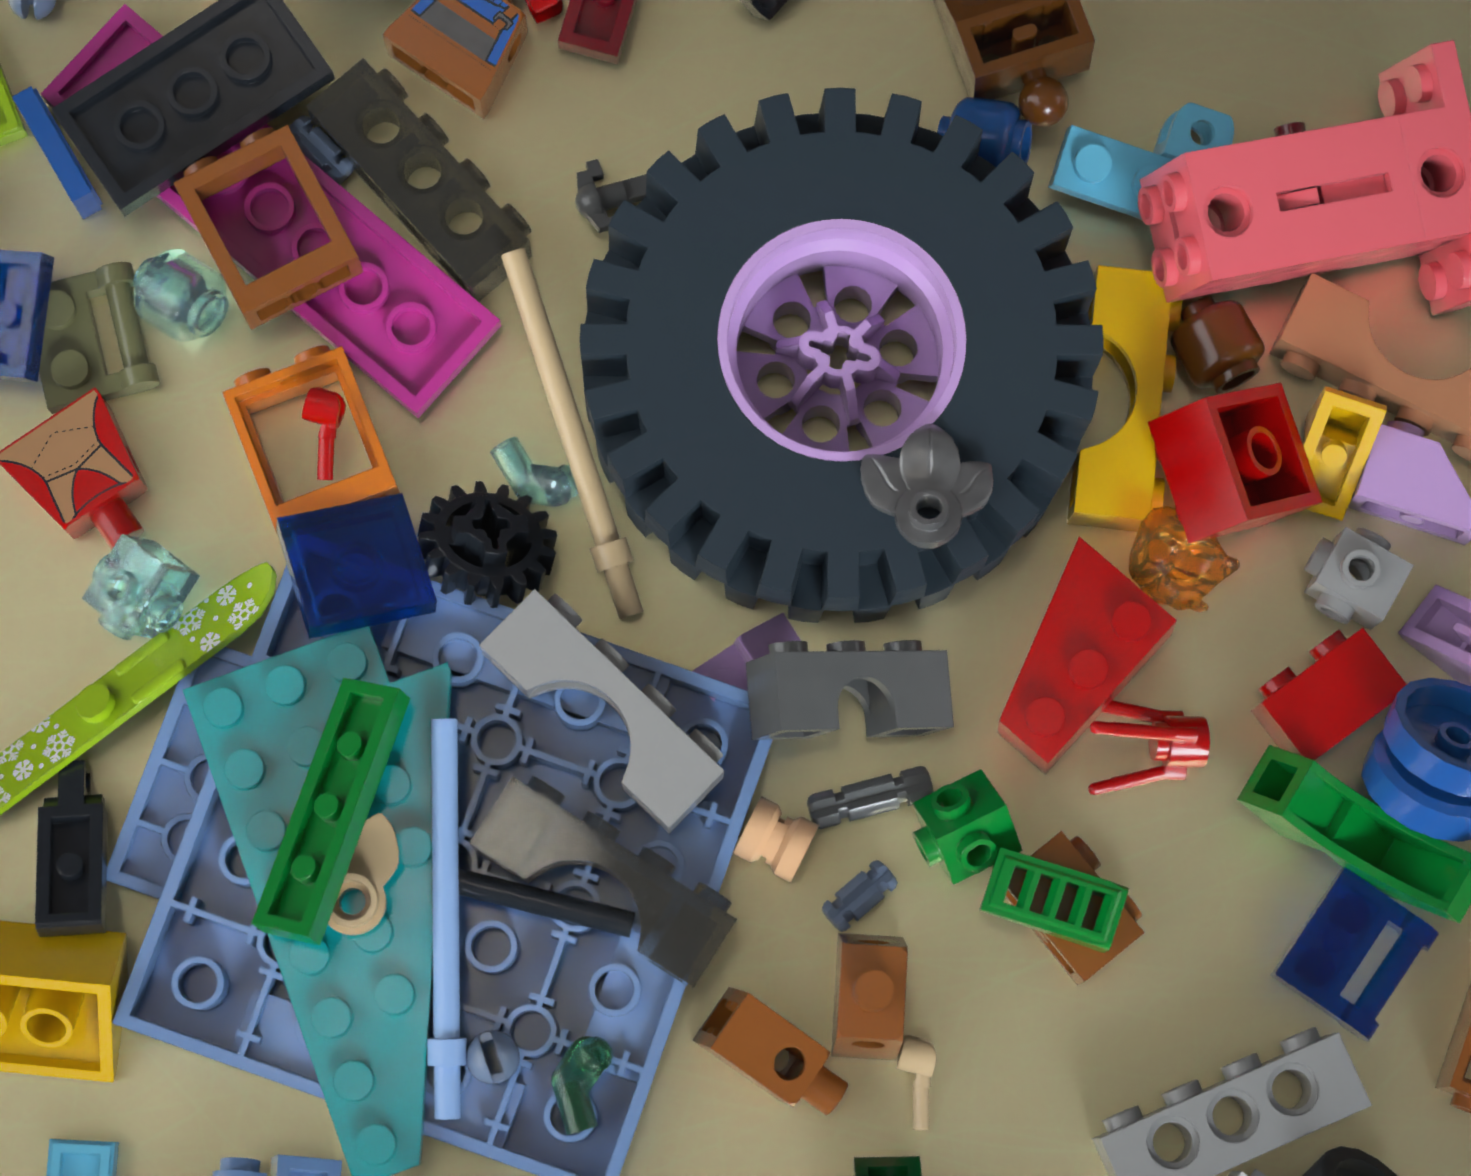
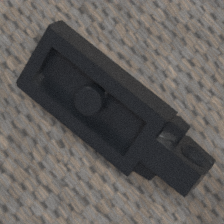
M85 760L72 761L58 772V797L44 798L43 807H38L35 929L39 937L106 933L108 813L105 808L103 794L91 795L90 773L86 771Z

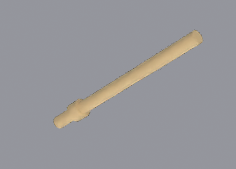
M520 248L501 255L596 546L590 548L597 573L604 571L619 619L643 612L628 565L629 562L634 560L626 537L619 538L526 249Z

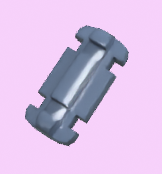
M304 115L297 118L289 125V128L301 151L341 185L354 171L352 160L349 157L343 159L342 150L319 127L312 128L313 124L310 117Z
M879 860L870 863V871L867 873L861 871L836 892V900L832 903L827 900L823 904L822 911L824 915L839 931L842 932L849 929L850 925L848 922L853 918L858 921L884 899L883 892L887 889L892 892L896 888L898 882L895 876Z

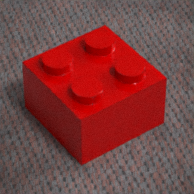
M1281 382L1204 397L1147 422L1155 443L1156 456L1163 467L1175 502L1176 515L1183 525L1189 544L1263 526L1323 502Z

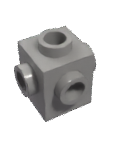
M1345 527L1332 542L1322 537L1304 568L1306 572L1313 575L1304 593L1317 600L1314 606L1327 617L1344 624H1348L1352 619L1371 630L1386 617L1414 565L1390 552L1391 544L1375 532L1365 528H1357L1354 532Z

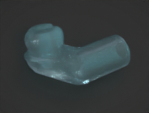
M517 437L509 438L491 450L490 454L517 498L529 495L532 497L531 504L557 507L568 503L571 498L578 495L569 465L563 464L555 467L533 464Z

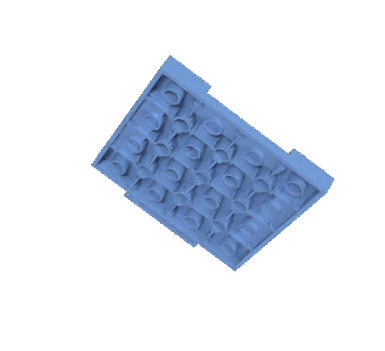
M298 533L252 656L224 647L177 683L107 866L108 882L159 899L112 1023L325 1099L268 934L251 924L258 906L183 689L369 623L390 683L448 662L452 672L450 719H457L459 868L636 912L630 937H625L459 895L460 1037H467L468 1048L470 1042L478 1034L489 1030L501 1031L510 1036L517 1044L520 1062L514 1075L507 1081L499 1084L481 1082L471 1074L467 1065H461V1118L449 1120L434 1119V1066H428L423 1135L538 1176H620L773 739L752 740L747 690L607 642L629 664V667L623 674L640 690L648 683L651 684L676 709V712L670 719L689 736L694 729L699 730L723 754V757L717 764L724 770V778L668 834L622 789L621 781L629 762L631 742L623 720L606 701L591 693L575 689L553 690L528 699L482 654L479 645L514 610L513 608L498 604V608H491L487 599L478 596L471 605L464 604V591L455 589L453 592L445 595L440 592L441 583ZM581 633L593 645H595L600 640L593 636ZM433 988L429 1038L433 1037ZM493 1039L481 1043L491 1075L503 1071L496 1055Z

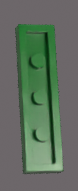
M349 678L342 679L251 923L262 932L321 945L411 699L400 688Z

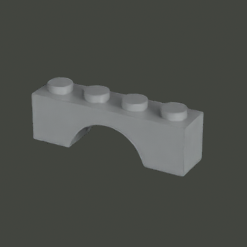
M534 589L479 645L482 654L528 699L553 690L575 689L591 693L606 701L623 720L631 742L629 762L621 781L622 789L670 834L724 778V770L717 764L723 757V754L699 730L694 729L689 736L670 719L676 712V709L651 684L648 683L642 690L633 684L623 674L629 667V664L609 643L601 638L593 645L576 629L582 622V619L561 597L554 594L547 601Z

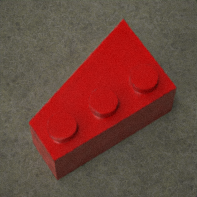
M1080 536L998 724V734L1045 775L1168 640L1177 622L1173 616Z

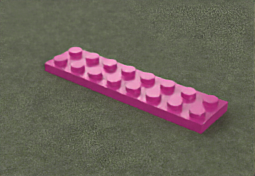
M124 4L40 95L45 103L53 108L154 43L163 35ZM266 124V125H264L263 127H261L260 129L268 128V127H271V126H269L268 124ZM243 140L217 156L218 160L240 149V143ZM305 156L353 245L364 272L290 311L335 349L342 346L349 361L419 419L501 327L500 319ZM286 158L201 201L233 262L254 280L330 242ZM175 185L156 196L199 232Z

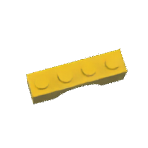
M1098 265L1094 273L1097 290L1088 310L1090 325H1102L1103 352L1116 364L1123 375L1128 390V413L1124 426L1114 436L1100 444L1079 451L1072 465L1067 524L1143 532L1151 521V515L1160 516L1163 507L1165 479L1155 477L1157 456L1155 453V443L1147 422L1161 417L1162 392L1171 393L1173 390L1176 356L1167 355L1166 349L1168 331L1174 332L1180 323L1182 300L1166 303L1164 289L1157 285L1152 271Z

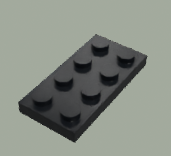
M218 0L51 110L125 217L173 186V182L184 177L183 173L190 165L206 157L219 156L335 80L332 69L283 0Z

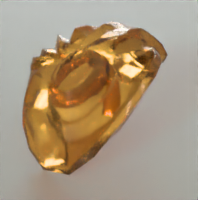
M1169 506L1153 508L1146 515L1139 526L1129 555V573L1141 590L1156 603L1164 606L1169 605L1178 611L1186 609L1196 612L1207 611L1209 606L1202 598L1240 567L1239 560L1228 556L1216 537L1189 544L1183 525L1176 515L1175 508Z

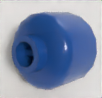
M966 97L956 105L951 117L942 116L937 133L944 136L955 115L983 129L978 155L995 167L1011 152H1014L1026 164L1028 163L1032 144V124L1028 120L1023 119L1020 109L1014 103Z

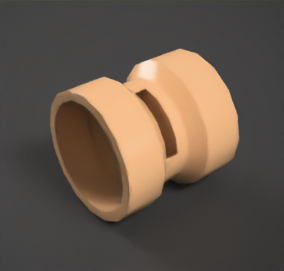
M761 796L733 854L750 863L759 860L763 856L767 858L765 863L771 866L774 875L791 883L819 825L804 817L796 819L787 817L786 820L780 818L782 813L779 805Z

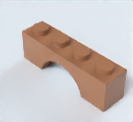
M1312 273L1300 289L1269 354L1281 359V367L1296 377L1305 380H1314L1315 377H1318L1338 387L1340 391L1386 405L1387 412L1395 415L1394 421L1415 425L1424 431V436L1432 433L1453 443L1451 446L1452 451L1460 457L1471 461V368L1459 375L1445 379H1424L1403 372L1385 358L1373 339L1369 324V300Z

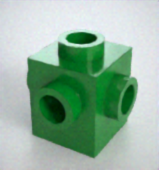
M982 769L945 785L912 803L921 825L920 829L912 832L917 847L929 867L940 863L953 885L993 866L1000 847L1018 853L1023 851L1007 805Z

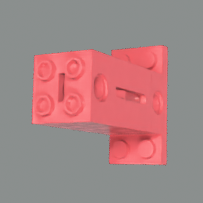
M1450 40L1430 44L1378 74L1380 80L1378 102L1385 117L1186 152L1141 178V188L1138 192V209L1143 222L1150 226L1155 248L1151 258L1152 272L1157 285L1164 289L1166 303L1307 277L1312 273L1317 275L1419 255L1421 264L1418 274L1419 286L1423 296L1429 301L1432 316L1455 312L1470 306L1471 113L1455 41Z

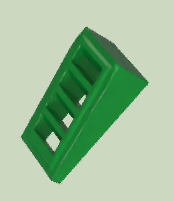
M1000 847L979 910L1105 953L1109 951L1129 888ZM1017 868L1027 873L1016 906L1003 902L1014 869ZM1043 877L1052 880L1042 912L1038 914L1029 911L1039 879ZM1069 886L1077 889L1068 920L1064 922L1055 919L1065 887ZM1091 895L1103 898L1093 931L1081 927Z

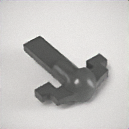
M598 159L586 162L587 170L577 173L578 193L575 203L578 212L588 219L598 233L609 231L608 225L613 216L608 217L606 211L618 208L623 200L632 204L644 199L646 196L647 174L596 188L594 181L604 179V173Z

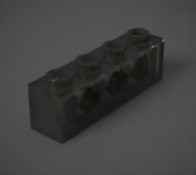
M362 58L306 105L308 114L312 119L311 122L314 127H319L342 150L340 152L342 158H348L356 174L460 287L480 302L508 278L501 255L516 249L525 248L528 259L532 257L530 241L526 237L532 230L512 205L507 203L500 208L485 192L490 187V183L471 160L465 158L459 163L444 147L449 142L447 135L430 115L424 113L418 118L403 102L408 97V94L394 75L386 68L377 73ZM389 122L400 128L397 136L386 143H375L367 138L371 128L379 123ZM422 167H431L441 173L438 182L426 189L411 186L408 183L409 177L415 170ZM463 212L475 213L483 219L476 231L465 235L453 232L449 228V224L456 215Z

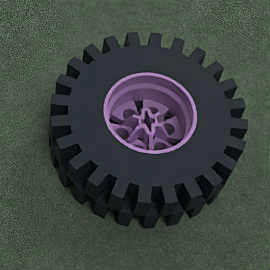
M825 88L819 113L797 116L794 115L788 93L774 95L758 101L754 126L735 132L726 115L723 114L698 128L695 154L681 163L668 150L647 170L646 196L637 206L623 200L608 225L609 250L603 261L593 260L586 285L587 315L585 324H581L580 353L586 410L589 423H591L595 435L597 453L602 470L609 484L615 482L624 495L627 515L644 537L653 532L669 547L671 563L694 581L703 572L711 578L724 583L726 599L738 605L754 610L758 598L773 603L788 605V619L812 623L819 622L824 610L853 611L854 623L882 620L887 615L891 606L915 600L918 610L932 606L946 599L956 583L972 575L978 581L990 573L1001 563L1007 551L1022 536L1026 538L1045 513L1078 455L1077 451L1080 441L1092 420L1097 404L1099 391L1092 390L1093 375L1103 356L1104 342L1102 325H1090L1088 316L1089 307L1097 290L1091 266L1088 260L1075 264L1071 263L1066 253V248L1073 225L1059 202L1056 201L1046 208L1039 210L1028 198L1034 171L1014 152H1011L997 167L980 157L978 152L983 129L958 115H955L944 136L934 131L919 127L922 101L904 95L892 93L885 117L856 114L855 88ZM822 271L825 300L817 302L816 307H813L799 276ZM899 291L915 306L885 326V320L880 314L894 294ZM856 299L867 307L869 315L864 320L856 323L847 322L839 317L835 306L842 300ZM783 315H797L804 319L808 325V330L801 336L787 338L777 332L774 323ZM743 331L769 343L775 351V355L737 351L741 332ZM889 342H900L910 348L913 360L904 366H893L882 358L880 349ZM835 346L847 348L848 360H845L842 369H834L829 366V354L833 353ZM778 373L784 375L790 381L793 389L786 396L771 398L760 391L757 383L767 374ZM908 380L937 382L930 402L896 387V385ZM854 382L860 383V385L856 389ZM825 385L829 388L839 389L841 395L828 394L819 388ZM884 401L894 407L898 419L891 425L877 426L867 419L864 408L871 402ZM791 409L796 412V416L783 434L767 423L774 416L782 415ZM816 416L825 417L832 421L838 433L830 441L815 442L804 433L803 424ZM930 423L944 429L952 437L958 448L960 463L981 461L991 464L993 488L986 505L982 509L963 517L959 531L949 542L937 548L923 549L914 546L900 534L895 523V517L875 509L869 503L861 482V464L866 454L900 458L902 446L910 434L917 428ZM856 425V429L866 439L869 448L849 451L847 427ZM929 507L917 510V513L925 519H933L941 514L937 509Z

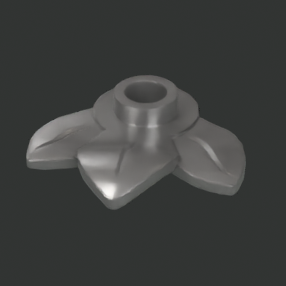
M929 423L917 428L910 434L902 446L900 458L866 454L861 464V482L869 503L875 509L895 517L897 529L907 541L919 548L933 549L949 542L957 534L963 517L982 509L986 505L992 494L993 472L991 464L986 462L968 461L960 463L958 448L952 437L944 429ZM929 507L937 509L941 514L933 519H925L917 513V510Z

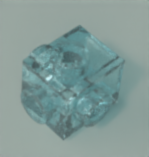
M121 534L111 552L104 556L96 565L92 575L93 581L82 599L101 613L98 618L99 624L112 634L125 640H131L134 635L153 638L159 633L170 630L180 619L184 608L183 602L200 575L156 541Z

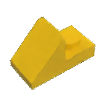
M1328 386L1324 387L1306 416L1304 438L1302 441L1323 502L1309 507L1307 510L1343 521L1386 414V405Z

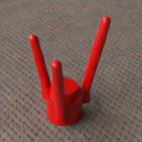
M1112 700L1103 710V713L1150 722L1152 724L1093 721L1090 724V731L1094 734L1148 739L1150 758L1155 761H1162V766L1091 783L1088 786V792L1091 795L1120 791L1162 780H1185L1187 768H1203L1208 761L1210 732L1205 717L1184 716L1183 711L1158 710Z

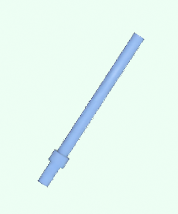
M431 719L433 1037L427 1038V1065L434 1066V1119L449 1120L461 1118L460 1066L467 1065V1037H460L457 719Z

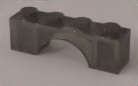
M512 776L469 842L472 849L526 884L531 883L553 869L572 865L589 866L610 874L628 890L638 908L641 922L638 955L694 990L736 924L737 919L727 913L732 902L701 882H698L693 891L671 877L676 866L654 851L643 846L639 854L635 855L615 842L621 832L592 812L587 811L582 820L560 807L565 796L539 778L532 776L526 785Z

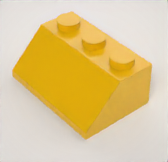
M0 920V1071L114 1082L117 1073L122 1027L112 1022L128 983L126 933L106 931V933L39 937L35 924Z

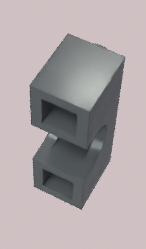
M860 640L829 643L826 645L827 651H808V643L806 641H784L768 645L769 654L746 662L752 740L810 739L839 730L838 700L842 689L852 693L860 702L865 715L867 737L925 736L954 727L947 650H922V644L919 640L888 642L883 644V651H866L865 641Z

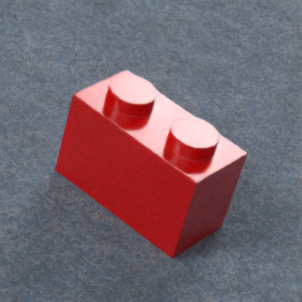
M1361 628L1348 639L1338 629L1309 651V654L1316 661L1313 665L1298 676L1288 666L1258 689L1265 700L1252 709L1251 712L1278 748L1315 761L1393 703L1397 693L1407 685L1364 628Z

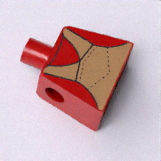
M96 387L0 451V465L73 539L83 536L96 527L110 549L115 552L127 547L143 534V527L127 505L143 495L148 488L111 407Z

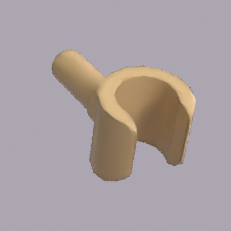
M905 1035L899 1051L896 1069L915 1074L913 1083V1129L929 1130V1087H931V1077L936 1064V1051L934 1045L929 1040Z

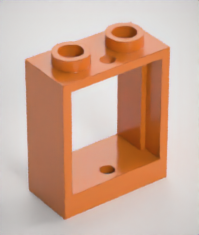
M327 345L310 348L294 357V365L273 373L270 372L269 368H260L247 372L234 380L235 387L222 392L275 531L283 544L295 540L298 533L304 536L402 498L342 346L330 350ZM339 381L373 468L284 502L251 414L306 394L311 388H322Z

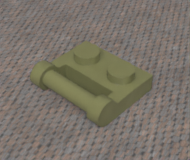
M110 263L99 267L93 272L20 289L47 409L52 414L57 413L94 387L108 401L151 390L160 385L156 365L148 362L131 290V287L136 284L131 263ZM107 295L124 367L121 371L109 375L90 298Z

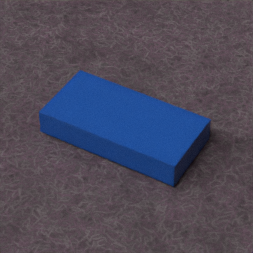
M30 86L12 96L82 219L102 210V201L37 89H33Z

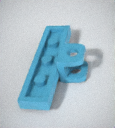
M1192 102L1187 103L1166 119L1159 132L1153 152L1071 125L1066 129L1048 188L1142 220L1138 209V192L1141 188L1140 179L1183 153L1232 144L1234 137L1233 120L1227 114ZM1191 130L1198 134L1200 145L1192 139Z

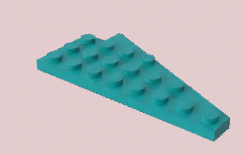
M365 623L185 688L183 693L257 906L342 679L349 678L400 688L411 698L367 819L377 813H382L391 823L399 846V865L392 877L383 886L386 892L387 906L382 920L375 928L361 935H345L327 925L321 945L268 934L351 1176H392L419 1166L422 1161L428 1067L427 1038L430 1036L433 988L431 719H450L452 672L448 662L390 683L369 623ZM359 890L347 892L342 899V908L345 913L354 915L361 912L366 903L365 895Z

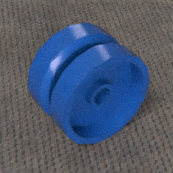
M1426 678L1409 682L1397 693L1385 717L1384 729L1376 735L1364 758L1361 776L1369 795L1387 815L1410 830L1434 839L1457 842L1471 840V686L1454 680Z

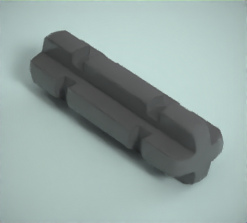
M918 766L900 771V777L893 778L891 774L842 786L841 792L835 794L832 789L812 794L807 800L811 821L819 825L818 829H823L840 824L841 819L848 817L849 821H854L899 809L900 803L907 802L908 806H911L913 802L934 792L929 772L926 767Z

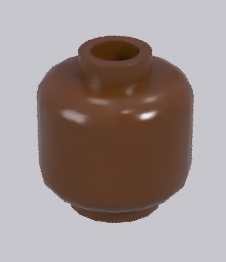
M1206 296L1194 301L1181 311L1180 318L1183 322L1173 332L1170 342L1190 380L1196 387L1201 389L1214 388L1217 394H1222L1246 383L1260 371L1257 362L1264 354L1265 346L1245 309L1238 301L1226 300L1216 303L1212 296Z

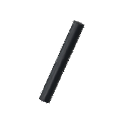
M459 868L460 896L630 937L636 914L634 911Z

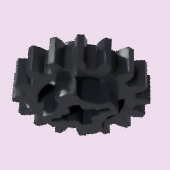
M476 481L474 492L471 494H466L458 485L451 486L448 501L435 496L431 501L429 513H422L417 535L419 539L416 557L426 559L423 574L426 578L442 576L443 581L440 592L445 595L453 592L456 588L465 591L463 597L464 604L471 605L477 595L486 596L491 608H498L500 596L506 594L516 604L521 603L526 588L531 591L535 589L539 592L542 589L545 575H550L556 556L554 547L557 532L546 529L549 518L547 511L531 513L529 509L532 497L529 495L522 496L516 501L508 498V485L502 484L496 494L487 493L486 486L482 481Z

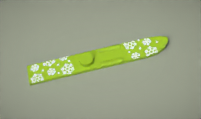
M265 562L235 577L0 753V815L243 634L262 616L274 595L277 575L273 567Z

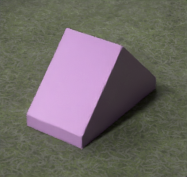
M1436 584L1398 633L1404 641L1454 680L1471 686V600Z

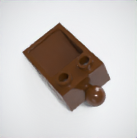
M933 0L969 97L995 100L1020 92L1018 100L1020 112L1025 120H1028L1032 125L1048 127L1058 123L1064 117L1068 109L1069 99L1066 89L1057 80L1089 70L1095 44L1093 33L1080 0Z

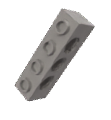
M1313 1027L1281 1041L1280 1044L1284 1054L1264 1063H1261L1257 1053H1254L1222 1067L1221 1070L1225 1080L1203 1090L1198 1079H1195L1163 1093L1162 1097L1166 1106L1143 1116L1137 1105L1104 1119L1102 1122L1107 1132L1092 1138L1108 1176H1215L1372 1106L1339 1032L1320 1037L1316 1027ZM1283 1071L1294 1074L1302 1087L1300 1101L1291 1109L1284 1108L1278 1104L1272 1092L1275 1078ZM1224 1097L1235 1100L1243 1111V1123L1240 1129L1232 1135H1226L1219 1131L1213 1121L1214 1107ZM1166 1123L1176 1126L1182 1132L1185 1142L1182 1154L1171 1162L1161 1159L1153 1147V1137L1156 1130Z

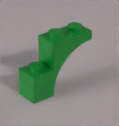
M1272 745L1267 747L1238 796V801L1279 835L1325 852L1366 888L1460 924L1471 905V852L1443 840L1434 839L1410 830L1387 815L1381 807L1334 777L1316 761Z

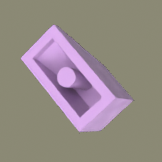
M1388 421L1387 425L1381 424L1348 508L1466 545L1471 541V498L1440 442L1424 438V431L1421 428L1406 422Z

